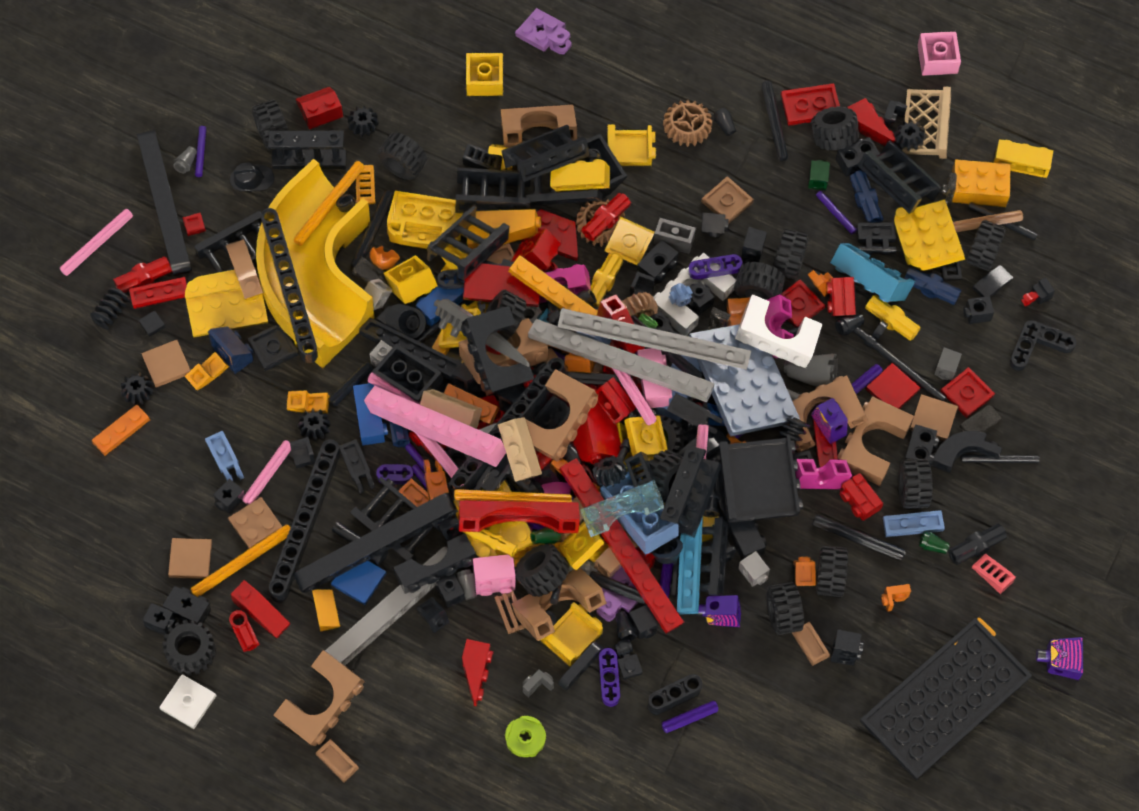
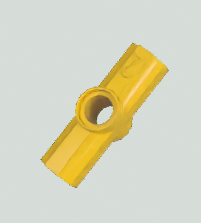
M609 253L601 269L596 271L592 279L591 291L597 300L594 303V307L599 306L606 292H609L614 285L616 275L623 264V259L617 254Z
M877 295L872 296L865 309L878 317L880 321L883 320L888 323L887 329L896 330L910 341L920 331L921 327L907 318L900 307L889 305L887 302L879 299Z

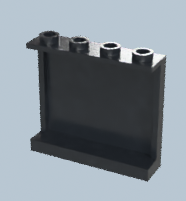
M790 435L782 439L728 444L727 441L719 442L718 448L720 464L722 465L721 472L728 523L799 515L800 509H803L802 498H798L797 490H800L799 478L796 479L795 471H798L797 460H793L792 452H795L794 440H790Z

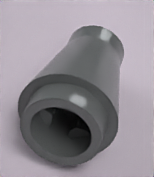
M191 146L187 147L183 153L174 159V169L182 174L190 171L197 154L196 149Z
M471 569L456 573L457 580L464 592L465 600L476 598L474 573L471 572Z

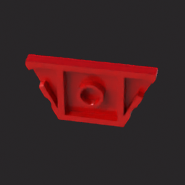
M540 209L537 212L538 217H541V228H538V232L547 228L561 243L557 250L558 255L577 261L578 249L575 222Z

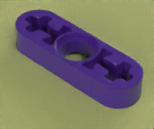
M732 254L695 260L689 264L688 275L692 279L699 280L736 274L742 265V259L738 255ZM731 261H734L736 267H733V265L730 264ZM716 263L720 266V269L714 271L710 268V265ZM695 267H697V269L700 270L699 273H696V271L694 270Z
M605 648L599 654L602 702L606 706L613 707L620 700L618 661L616 652L611 648ZM606 654H609L612 658L610 660V667H607L606 659H603ZM606 673H613L615 680L607 682L604 680V675ZM610 687H612L613 696H616L613 698V701H609V697H605L608 696Z

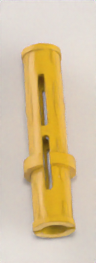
M485 529L480 532H464L492 546L493 550H500L510 555V557H513L517 552L518 545L504 540L501 535L496 536Z

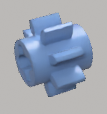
M678 283L671 287L670 296L668 297L672 304L676 303V305L682 307L690 303L691 294H693L690 286Z

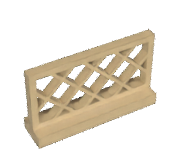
M943 87V90L907 89L905 122L909 123V120H913L915 124L924 117L929 121L924 126L925 134L928 138L924 141L923 146H918L917 151L914 148H911L910 151L904 148L902 151L905 154L939 155V159H947L951 87ZM911 95L919 96L922 99L915 104L911 100ZM931 96H939V100L934 104L928 99ZM926 102L930 107L923 112L918 106ZM916 109L920 115L913 119L909 113ZM932 110L938 113V116L934 119L927 115ZM931 125L937 129L932 135L926 131ZM932 141L936 145V149H927L924 145Z

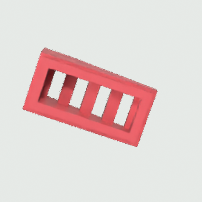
M984 554L972 566L1000 594L1016 578L1010 571L987 554ZM986 561L988 565L982 569L980 566ZM990 567L994 568L990 573L986 572ZM998 572L999 575L994 578L993 575ZM1003 577L1005 580L1001 583L999 580Z

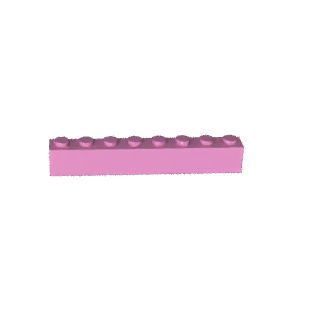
M375 385L364 400L370 413L497 467L506 454L501 439Z

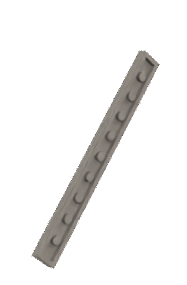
M564 308L561 309L557 326L746 370L751 350Z
M538 319L534 321L528 332V338L704 402L708 401L714 389L713 382Z

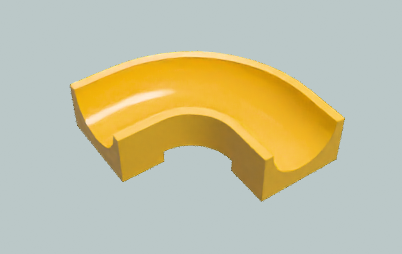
M313 159L283 187L269 208L275 209L278 213L317 345L318 358L315 363L323 368L359 333V329L369 318H374L372 296L344 275L335 264V258L341 246L346 248L369 226L370 214L369 204L364 198L347 212H341L335 204L302 246L297 245L294 242V237L334 189L323 174L319 163ZM261 223L257 238L256 259L263 297L276 322L294 340L295 346L298 348ZM288 267L281 268V270L288 269ZM288 283L285 286H292L293 284ZM292 300V301H290V302H291V303H295V302H297L298 300ZM298 316V317H296L295 319L298 320V319H302L303 317H302V316ZM302 333L300 336H306L308 333ZM308 349L305 351V353H310L313 350Z

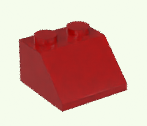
M330 87L296 99L309 129L343 117L342 105L335 91Z
M545 228L522 241L510 261L515 262L520 255L538 269L545 271L551 266V260L558 254L557 250L561 243Z

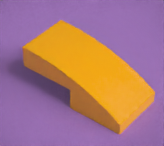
M214 352L202 365L198 363L185 377L196 390H199L217 378L229 366L218 353Z
M307 390L288 391L287 410L304 413L306 410L311 413V409L314 408L315 412L321 409L323 413H328L329 395L328 393L309 394Z

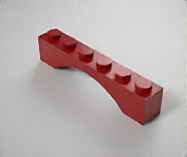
M459 501V532H480L495 524L522 521L540 524L558 533H579V502Z

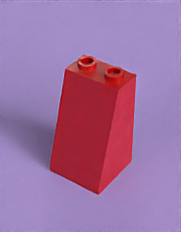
M597 402L595 407L591 408L588 412L586 422L580 425L577 430V436L572 441L581 460L591 464L598 463L599 459H605L606 457L615 456L616 458L621 445L617 424L615 425Z

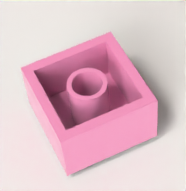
M956 32L921 33L918 41V52L922 76L958 74L961 59Z
M507 554L473 558L476 595L489 596L496 592L507 594L515 590L513 557Z

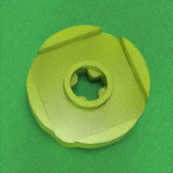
M522 716L510 722L505 733L507 748L520 757L536 756L543 749L546 741V733L540 721L531 716ZM528 732L531 739L523 741L520 735Z

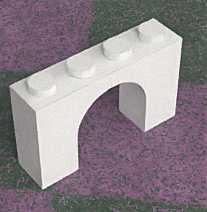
M703 253L699 257L696 256L692 261L707 259L709 257L705 253ZM713 263L710 265V268L717 271L720 269V266ZM697 267L694 268L696 273L700 272V270H698ZM684 268L679 272L678 277L674 281L671 280L667 283L664 291L658 292L653 297L658 306L657 311H662L664 316L670 319L672 327L682 335L687 336L698 325L699 316L686 305L679 307L676 303H671L668 297L670 296L671 287L678 283L690 286L701 281L703 285H707L723 301L734 291L735 278L731 275H723L695 280L688 275V268Z
M752 295L745 307L735 339L794 363L797 366L806 368L813 356L822 324L804 317L796 337L791 339L779 338L773 335L765 325V315L770 302Z

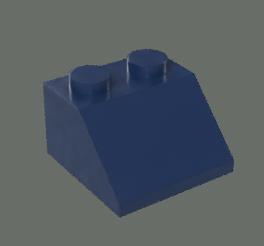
M227 326L213 328L208 331L212 348L235 374L253 361L251 347L247 343L243 344L241 336L236 330L232 331Z

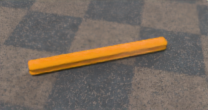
M356 161L305 223L294 237V242L297 245L302 246L333 208L337 200L363 171V163Z
M460 489L454 491L455 500L572 502V496L568 494Z
M288 524L284 525L191 587L192 594L196 597L201 596L286 539L291 527Z

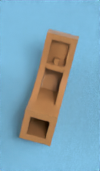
M244 239L226 245L244 298L263 293Z

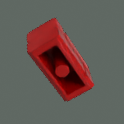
M854 277L830 278L829 282H826V292L830 294V301H827V311L831 312V316L856 315Z
M614 377L595 391L598 395V404L615 425L636 409L631 398Z
M861 473L841 485L840 496L842 500L849 502L852 506L853 514L857 518L860 517L862 521L882 509L883 502Z

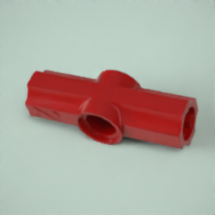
M618 193L607 205L600 206L595 212L594 217L582 228L584 236L588 240L594 241L606 228H612L619 216L631 205L628 197L623 193Z
M164 256L148 264L139 263L130 272L113 280L116 288L126 293L131 288L152 284L155 279L172 272L167 258Z

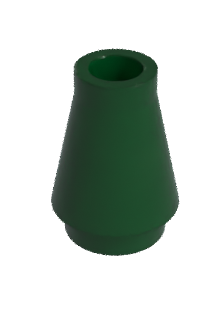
M544 527L531 532L530 539L533 544H556L561 539V533Z
M924 531L919 541V546L923 550L943 554L947 553L950 543L945 542L930 531Z

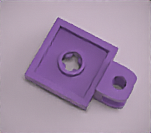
M537 8L515 32L516 37L543 52L550 46V49L554 52L565 54L572 46L569 40L570 33L565 30V23ZM543 28L544 31L540 30L539 32H537V29Z
M623 567L611 577V579L624 584L628 583L629 586L636 588ZM602 588L606 604L597 608V615L610 622L621 611V608L629 613L638 602Z

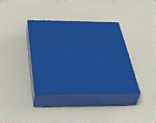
M366 561L336 577L331 585L366 605L387 573L380 567Z

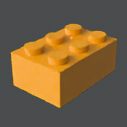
M955 159L952 169L951 202L965 204L973 202L977 205L1006 207L1010 197V164Z

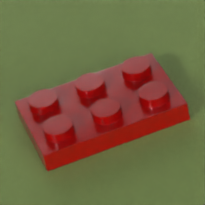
M834 83L781 91V99L788 126L809 123L813 120V116L823 109L840 106Z

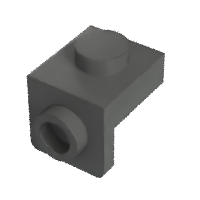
M538 670L533 676L529 675L522 683L523 693L528 698L541 684L550 691L554 688L552 676L547 672L543 673L541 670Z

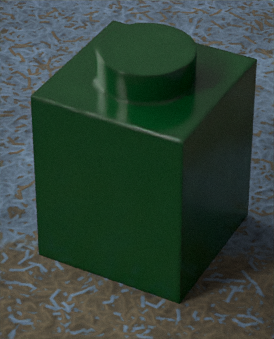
M823 160L811 161L809 189L827 190L830 162Z

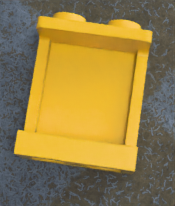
M608 125L607 145L621 166H652V159L656 158V148H652V143H655V132H652V125H648L647 130H615V125Z
M573 602L570 609L553 626L555 632L541 639V642L571 667L585 650L601 636L603 632L602 623L596 617L592 618L587 614V610L581 604L577 605Z

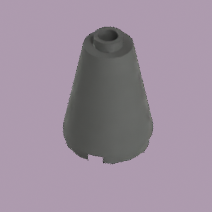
M837 354L813 355L806 368L797 366L789 361L785 362L784 373H787L789 378L814 387L823 384L827 385L837 378L838 359H835Z

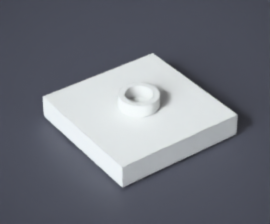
M182 674L159 708L195 729L215 699L216 694Z

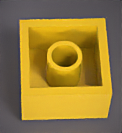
M466 53L467 96H503V53Z
M416 255L384 272L392 292L404 304L415 301L417 297L430 293L437 287L430 267Z

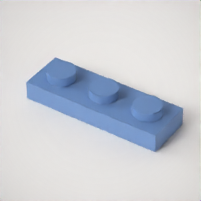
M941 510L883 517L886 537L922 534L924 531L941 532L945 529Z

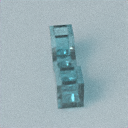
M653 480L580 509L590 537L608 531L612 523L625 514L641 512L648 515L663 509L664 504L657 485Z

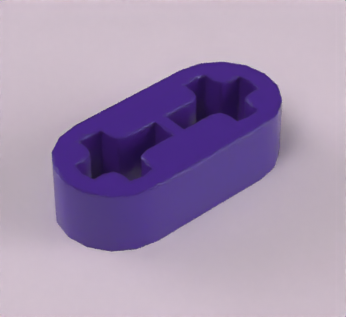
M384 464L379 466L376 472L377 479L382 477L384 480H387L389 478L395 484H406L414 477L413 469L409 465ZM384 471L388 472L386 478H384L382 475ZM403 471H407L408 475L406 478H403L401 475Z

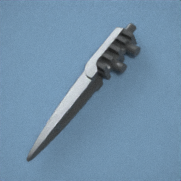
M437 299L434 302V306L437 307L435 315L441 318L438 327L445 329L447 323H451L453 329L450 335L457 337L459 332L462 331L461 322L466 318L474 316L449 299H442L441 301ZM492 333L488 336L486 345L529 367V362L499 333Z

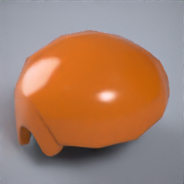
M383 246L379 248L373 247L369 254L372 263L382 270L393 268L400 259L394 250L385 252Z

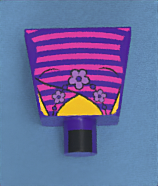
M834 398L818 405L811 413V416L830 444L847 435V417Z
M738 595L708 596L706 598V605L699 604L698 614H695V616H706L709 625L740 627L741 606Z
M1083 637L1050 640L1047 650L1037 649L1036 661L1047 662V672L1050 674L1079 680L1083 674Z

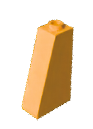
M536 209L476 211V218L493 228H498L503 223L510 226L509 239L504 244L531 237L538 233V228H541V217H538ZM472 224L468 227L469 231L483 239L490 236V234ZM467 238L468 247L473 249L479 246Z

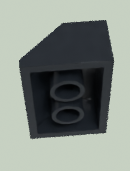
M600 133L587 139L589 151H595L610 166L609 188L597 189L603 194L604 198L610 195L627 178V175Z
M397 344L372 371L373 374L417 402L421 401L423 391L431 389L438 391L444 384L442 373Z

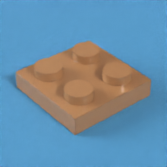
M262 497L228 517L230 523L249 549L282 527Z

